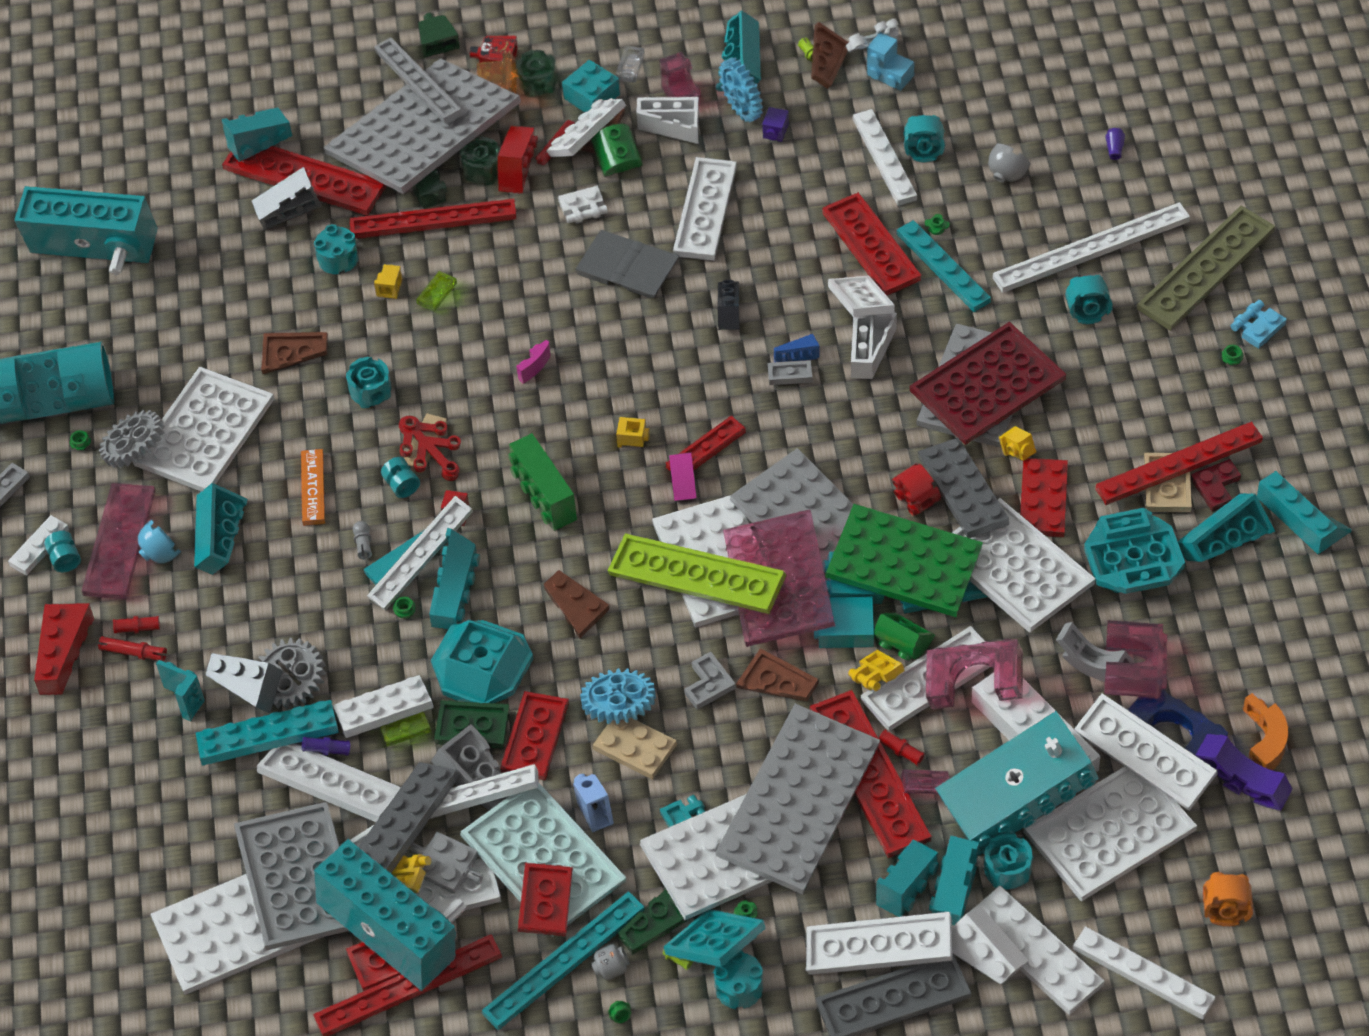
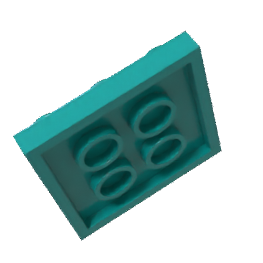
M710 909L701 914L663 947L665 954L668 956L722 967L737 953L741 952L752 940L756 939L766 927L764 920Z

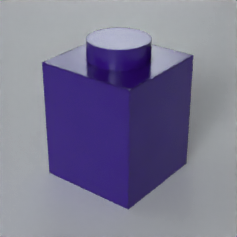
M768 108L762 124L764 139L783 142L789 125V110Z

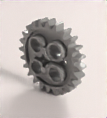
M142 410L140 414L136 411L132 417L128 414L124 421L120 419L118 425L113 424L114 429L107 431L108 436L102 438L104 442L99 444L101 447L99 449L101 458L108 466L111 465L113 468L117 465L119 468H122L124 464L128 467L132 461L136 464L138 458L144 459V454L151 453L150 449L158 446L156 442L161 441L162 438L160 436L165 433L163 431L165 428L164 422L156 412L152 413L151 410L147 412Z
M290 638L288 644L281 639L280 646L278 647L272 643L273 650L265 649L267 655L265 657L259 656V659L282 670L273 704L277 709L282 704L286 709H289L290 703L298 707V701L300 700L306 704L305 697L308 696L313 699L314 696L311 692L313 690L320 691L317 683H324V680L320 677L326 674L323 669L326 666L322 660L323 656L309 641L304 643L301 638L296 643ZM278 661L302 683L300 686L276 664Z

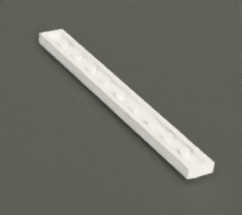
M1179 202L994 272L993 280L1001 292L1004 293L1188 223L1190 216Z

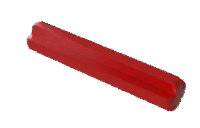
M566 120L536 156L538 164L546 165L551 159L546 150L552 146L553 140L565 134L567 127L575 124L574 121Z

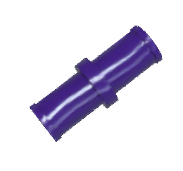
M303 737L301 748L302 752H319L326 756L329 753L348 756L350 741L330 740L329 737H324L323 739Z

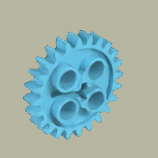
M730 58L722 62L719 67V75L721 76L719 80L723 84L721 88L724 90V96L728 97V104L731 103L732 110H736V115H740L741 120L744 119L745 122H752L760 118V114L763 113L761 111L763 106L760 103L762 99L759 97L761 93L757 89L758 85L754 84V77L750 76V71H746L745 64L741 65L740 60L737 61L736 58Z
M619 668L616 670V673L608 670L607 675L599 673L600 678L591 677L592 682H586V687L582 688V694H580L582 709L585 710V714H590L591 719L598 717V722L606 719L607 724H610L612 720H615L616 724H619L620 720L628 723L629 718L637 720L638 714L644 716L645 710H651V705L655 704L654 699L656 698L654 683H651L650 677L645 678L644 673L638 675L637 670L629 673V669L621 672Z

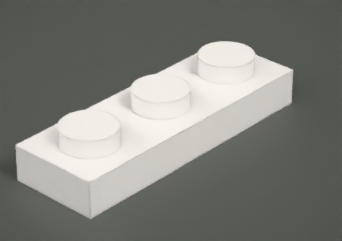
M50 515L8 560L9 565L27 576L47 554L44 545L47 536L56 531H69L68 525Z

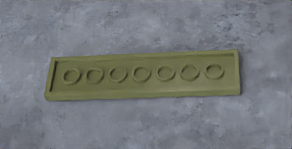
M1241 205L1137 304V310L1168 330H1173L1274 232L1275 225Z

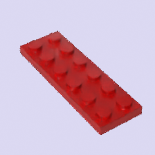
M859 192L822 208V214L866 273L886 296L921 281L919 271Z

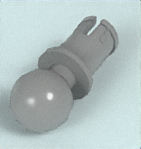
M358 521L352 529L355 535L354 542L357 544L358 558L365 560V552H367L368 559L372 556L370 527L366 522Z

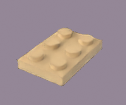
M1144 453V464L1172 453ZM1190 472L1146 489V509L1150 512H1191Z
M629 718L628 723L620 720L619 724L612 720L594 742L593 750L653 780L677 746V740L633 718Z

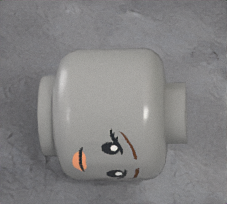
M615 944L595 952V962L591 963L597 976L602 975L606 980H611L624 974L627 970V965L630 964L622 947L618 948Z

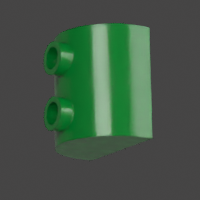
M615 124L601 129L591 138V144L604 177L643 166L628 125Z
M882 613L874 631L875 637L880 639L879 645L888 650H891L892 647L898 649V656L907 661H910L911 658H919L927 650L935 636L934 633L898 613Z

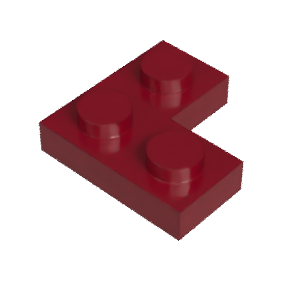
M1231 459L1191 474L1190 480L1213 512L1232 500L1224 486L1239 481L1241 474Z

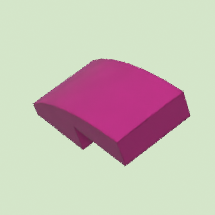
M548 340L530 349V358L523 360L516 366L518 379L522 384L533 378L548 362L551 356Z
M691 453L669 455L674 501L695 499L696 489Z

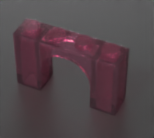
M1108 620L1106 651L1125 650L1128 654L1140 656L1146 661L1141 663L1106 662L1104 694L1161 699V691L1166 689L1167 634L1163 633V624Z
M1004 639L1003 641L982 642L972 645L963 644L957 647H939L927 650L926 699L931 709L954 707L956 680L965 669L974 665H988L994 668V690L1000 701L1023 698V650L1018 639Z

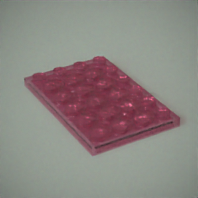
M810 509L723 530L728 558L783 570L786 573V578L770 614L738 607L746 647L835 626Z

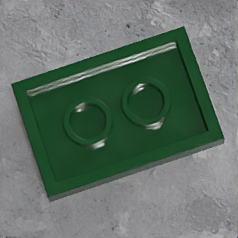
M441 700L434 738L435 744L445 745L471 724L488 742L490 748L504 749L510 712L509 704Z

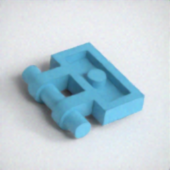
M1261 300L1251 303L1246 308L1247 311L1239 314L1230 325L1233 331H1237L1240 328L1244 330L1242 338L1258 349L1286 324V318L1273 309L1268 308L1265 312L1261 311L1260 309L1264 307V303ZM1252 317L1256 319L1253 323L1248 321Z

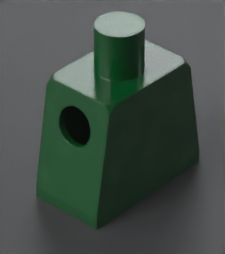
M429 12L424 15V20L419 21L418 26L424 58L460 49L458 33L445 15L435 17L434 13Z

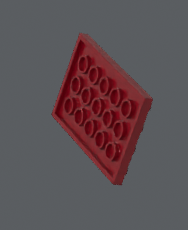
M1009 321L910 385L909 391L955 436L967 445L1066 380V373Z

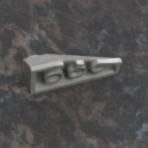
M471 724L439 748L431 761L437 766L456 769L459 774V778L454 783L456 786L500 774L498 770L499 765L489 751L488 742ZM507 797L486 802L481 805L484 806L486 809L491 810L500 802L505 800Z

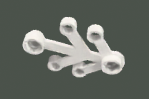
M896 18L886 23L881 21L874 26L876 34L863 37L857 33L849 38L850 42L846 45L847 50L852 52L857 49L866 48L880 32L894 39L900 36L898 33L899 28L897 27L899 24Z

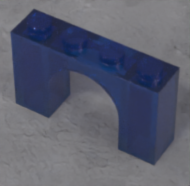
M1152 683L1128 708L1129 712L1151 727L1161 722H1173L1183 726L1192 738L1184 749L1195 756L1207 734L1228 736V731L1223 726L1213 723L1201 712L1194 711L1182 700L1175 699L1163 688L1156 687Z

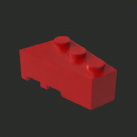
M510 126L498 154L499 192L523 194L534 148H537L538 144L535 128Z

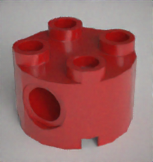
M913 464L892 479V483L896 487L894 490L896 497L899 501H906L908 504L906 507L912 516L921 513L941 500L938 487L933 489L932 483L934 480L921 464Z

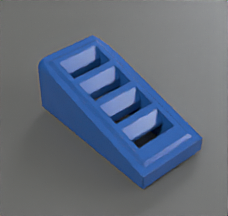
M813 334L774 348V363L820 358V347Z

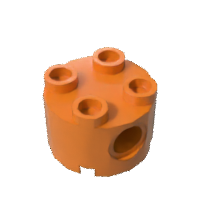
M1215 872L1210 875V879L1203 886L1205 917H1209L1211 923L1220 926L1239 925V920L1243 919L1244 922L1248 921L1253 915L1252 887L1248 876L1243 874L1224 875L1221 872Z

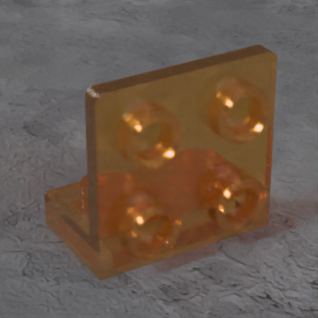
M502 53L503 61L477 64V76L517 94V61L511 53Z

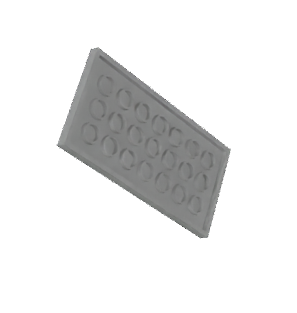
M794 704L716 850L715 856L803 895L880 744V740L798 704Z

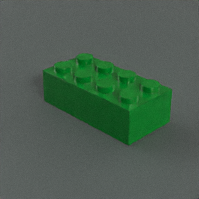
M533 433L510 443V453L508 454L512 464L510 471L515 479L518 478L520 480L523 492L530 495L533 507L535 509L539 508L544 523L546 525L549 524L553 531L576 521L574 493Z

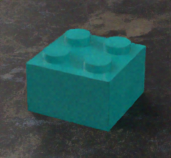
M590 59L562 82L564 99L584 112H588L592 108L591 105L597 100H615L620 95L619 78Z

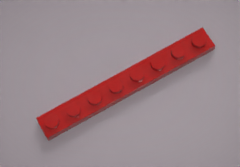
M513 198L350 218V229L355 234V239L515 220L517 218Z
M1251 421L1097 483L1095 490L1105 505H1109L1262 443L1263 436Z
M492 934L455 950V960L422 991L401 974L314 1013L313 1017L322 1036H330L502 958V954Z

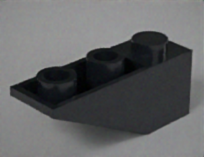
M726 279L718 282V330H740L739 281Z

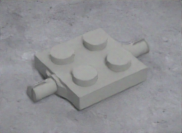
M436 832L431 842L425 848L414 842L409 847V852L431 858V864L422 868L426 872L424 879L450 892L456 893L461 883L467 878L478 884L483 880V874L472 870L473 863L478 857L477 850L439 832Z

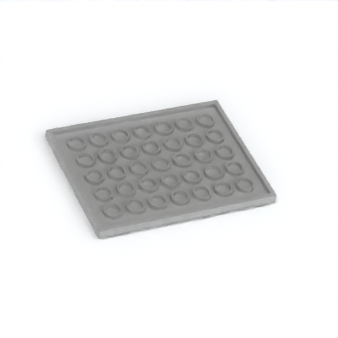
M440 58L427 68L425 72L461 108L463 116L445 124L405 84L404 87L376 106L375 109L363 116L358 122L347 128L323 148L327 155L404 194L521 103L520 96Z

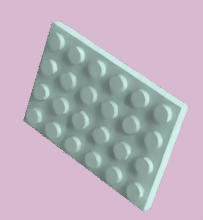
M539 782L538 788L507 797L461 831V837L471 848L477 850L479 857L520 902L525 863L573 867L567 926L626 882V877Z

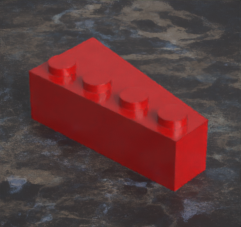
M90 603L44 605L34 677L39 695L63 694L72 673L73 663L78 659L79 649L88 635L87 630L94 621Z

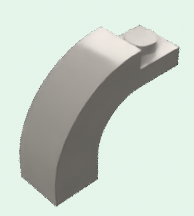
M1073 622L1065 623L1056 639L1065 651L1062 657L1069 664L1085 675L1102 682L1112 684L1129 683L1138 667L1125 650L1106 651L1094 646L1083 636Z

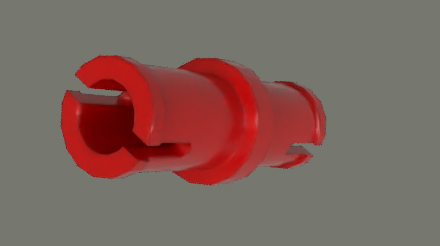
M133 616L130 619H113L114 634L122 632L139 634L140 631L160 630L159 616L142 618Z
M887 729L878 738L883 745L895 751V755L898 757L903 756L916 766L922 762L925 756L924 752L908 744V740L905 738L900 739Z

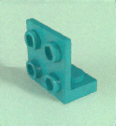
M158 660L156 666L163 687L175 692L182 718L191 722L205 701L197 675L190 670H182L171 662L165 663Z

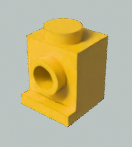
M384 264L382 272L378 273L377 280L374 281L376 297L397 299L403 280L400 266Z
M619 417L616 433L617 447L622 448V445L643 447L644 441H649L650 429L646 428V420Z
M1016 426L999 436L1005 456L1010 454L1024 461L1036 453L1032 434Z

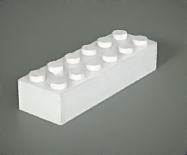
M1009 663L972 687V703L1008 740L1016 737L1055 711ZM1061 717L1091 760L1095 771H1099L1100 755Z

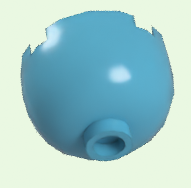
M151 519L139 532L138 544L141 547L139 553L147 562L150 559L160 564L170 562L181 551L180 549L176 551L173 549L175 543L159 526L154 528L152 526L154 521Z

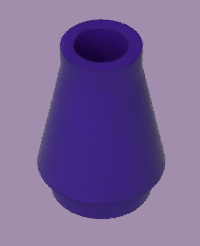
M1111 128L1105 135L1109 158L1112 160H1119L1122 157L1126 135L1120 128Z

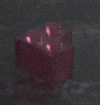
M679 52L659 59L661 88L666 96L698 97L700 106L699 97H701V91L693 83L690 74L692 64L689 58L686 59L683 53Z

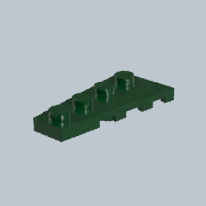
M665 888L662 893L654 897L649 902V905L619 932V938L633 955L690 919L684 920Z

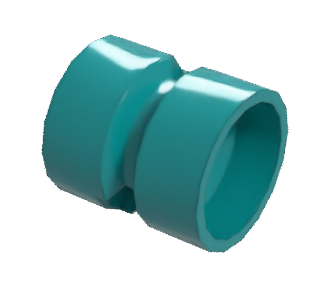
M403 457L390 459L381 469L382 477L390 485V488L398 498L409 497L418 490L420 479L411 470L410 465Z
M62 530L47 536L44 545L47 553L50 555L49 558L54 570L64 573L77 568L81 558L71 533Z

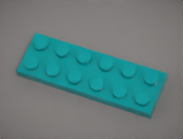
M327 700L318 701L315 704L303 707L298 706L282 712H273L266 716L252 717L237 723H228L212 729L207 728L196 732L200 761L202 766L302 742L303 737L319 738L339 732L332 702Z

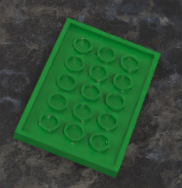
M853 504L826 571L825 578L957 617L983 542Z

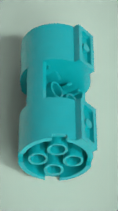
M102 341L0 358V424L114 405L112 373L109 358Z

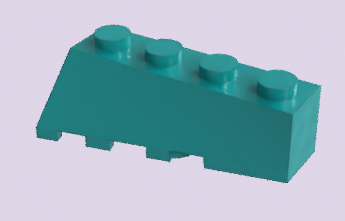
M741 10L728 20L724 40L727 46L722 51L721 58L724 61L730 58H736L737 61L740 60L741 65L745 64L746 71H750V76L754 77V84H757L761 80L759 21ZM721 82L716 84L717 91H724L721 88L723 86Z
M1274 471L1259 482L1258 499L1317 554H1320L1352 531L1351 528L1318 510L1277 471Z
M211 483L197 494L195 568L213 575L229 563L235 543L233 540L238 533L239 520L243 517V507L247 504V498L214 483Z
M1240 493L1177 542L1186 561L1203 562L1225 553V551L1231 548H1237L1243 543L1256 540L1265 534L1273 533L1275 529L1256 494Z
M447 528L446 531L448 546H443V568L439 567L437 585L439 587L434 589L429 613L431 627L449 629L451 625L464 622V606L470 600L469 587L474 584V569L479 566L480 554L476 551V545L451 528Z

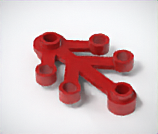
M410 415L401 418L399 430L404 435L403 443L400 445V455L402 457H410L412 455L413 446L411 441L413 436L419 442L417 458L414 460L413 469L416 472H424L426 470L427 461L425 456L427 451L442 467V477L447 481L456 480L459 476V466L453 461H448L436 447L449 448L455 451L460 448L461 439L455 435L445 439L425 436L422 433L433 432L438 436L445 435L447 424L444 421L429 424L422 423L416 417ZM437 427H443L444 429L439 430ZM454 441V442H457L458 444L453 445V444H451V442Z

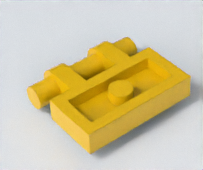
M876 650L859 661L860 667L857 669L851 668L848 671V675L852 681L862 684L864 688L878 691L881 688L879 681L883 680L886 683L892 681L905 670L901 662Z
M422 854L413 855L410 858L403 856L391 874L411 891L419 893L426 873L422 868L431 864V858Z

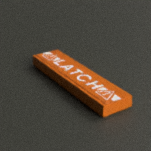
M323 449L301 451L303 526L325 524Z

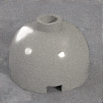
M998 143L992 149L988 161V166L994 174L993 177L1002 183L1004 181H1018L1027 173L1031 165L1030 161L1021 153L1018 155L1013 153L1012 147Z

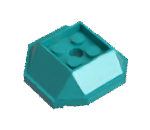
M1146 508L1100 516L1095 528L1084 544V551L1093 576L1096 579V585L1108 588L1115 593L1128 594L1170 585L1185 567V561L1172 526L1152 515Z
M467 620L450 626L433 655L431 664L443 696L461 702L497 703L514 695L534 658L523 634L484 620Z

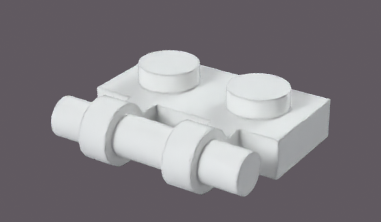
M598 186L558 196L559 204L568 224L576 222V224L581 223L584 219L591 217L595 219L599 218L602 214L608 213Z

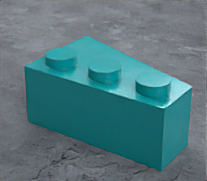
M278 107L258 111L253 116L239 115L238 119L234 120L221 119L227 146L239 162L293 136L289 120Z
M950 836L946 856H943L941 862V876H937L935 883L936 897L932 896L929 904V911H932V914L950 912L952 926H955L964 916L977 869L979 842Z
M912 840L898 856L899 861L896 866H889L887 869L889 875L885 879L880 877L876 881V905L898 917H903L906 911H911L915 903V897L918 893H923L927 886V879L930 875L934 876L939 868L938 852L915 840Z

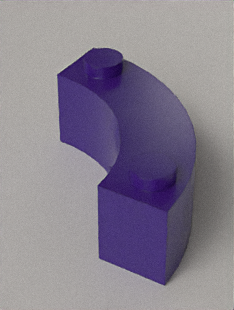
M1207 734L1196 753V757L1217 770V775L1225 781L1223 785L1237 795H1240L1242 792L1255 798L1253 803L1281 811L1293 790L1285 773L1272 771L1253 762L1232 744L1228 736Z

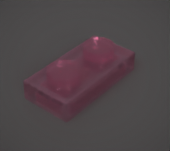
M902 770L901 773L905 793L938 794L935 788L950 779L948 771Z

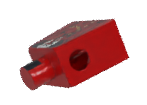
M517 36L484 37L482 47H470V58L479 59L482 71L511 77L518 53Z

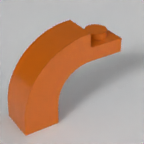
M1251 693L1245 697L1243 711L1262 728L1265 737L1250 749L1248 758L1260 766L1273 771L1279 765L1285 753L1288 739L1287 721L1276 703L1268 708L1262 699L1257 698Z

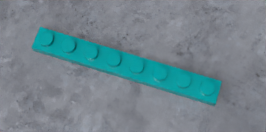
M628 891L482 1009L483 1016L499 1031L617 935L645 907Z

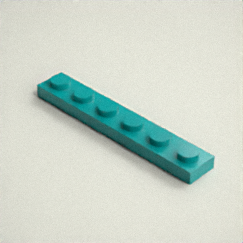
M914 220L897 229V236L973 312L991 303V297Z

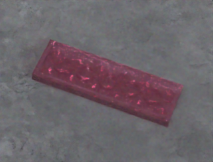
M111 484L83 583V596L127 600L141 548L138 544V535L149 519L156 493L154 486Z

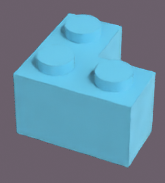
M880 32L867 46V75L901 91L914 76V62L897 54V39Z

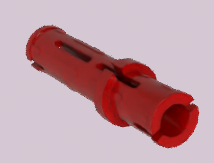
M101 636L99 642L108 644H98L100 651L137 656L141 660L148 658L164 662L166 656L158 655V653L167 654V648L150 646L147 642L135 643Z

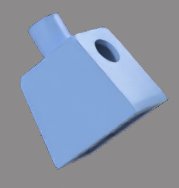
M577 775L573 783L576 800L592 833L614 824L608 794L596 775ZM596 803L598 805L597 809L594 810L591 804Z

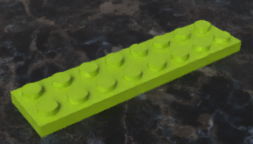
M626 533L608 569L610 576L770 614L786 578V573L783 570Z

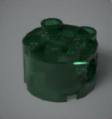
M530 50L523 53L521 59L516 61L518 85L524 92V95L532 97L534 95L553 93L557 84L556 61L553 55L550 53L549 55L545 54L543 50Z
M477 137L475 141L469 142L461 148L462 170L467 181L485 185L495 183L498 178V154L501 149L495 140L488 137Z

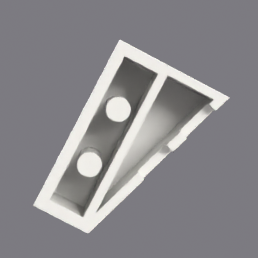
M698 97L637 98L638 129L698 144Z
M889 313L883 317L869 315L862 319L853 317L851 378L873 379L897 329V313Z
M980 905L968 912L952 928V953L999 984L1015 975L1029 961Z

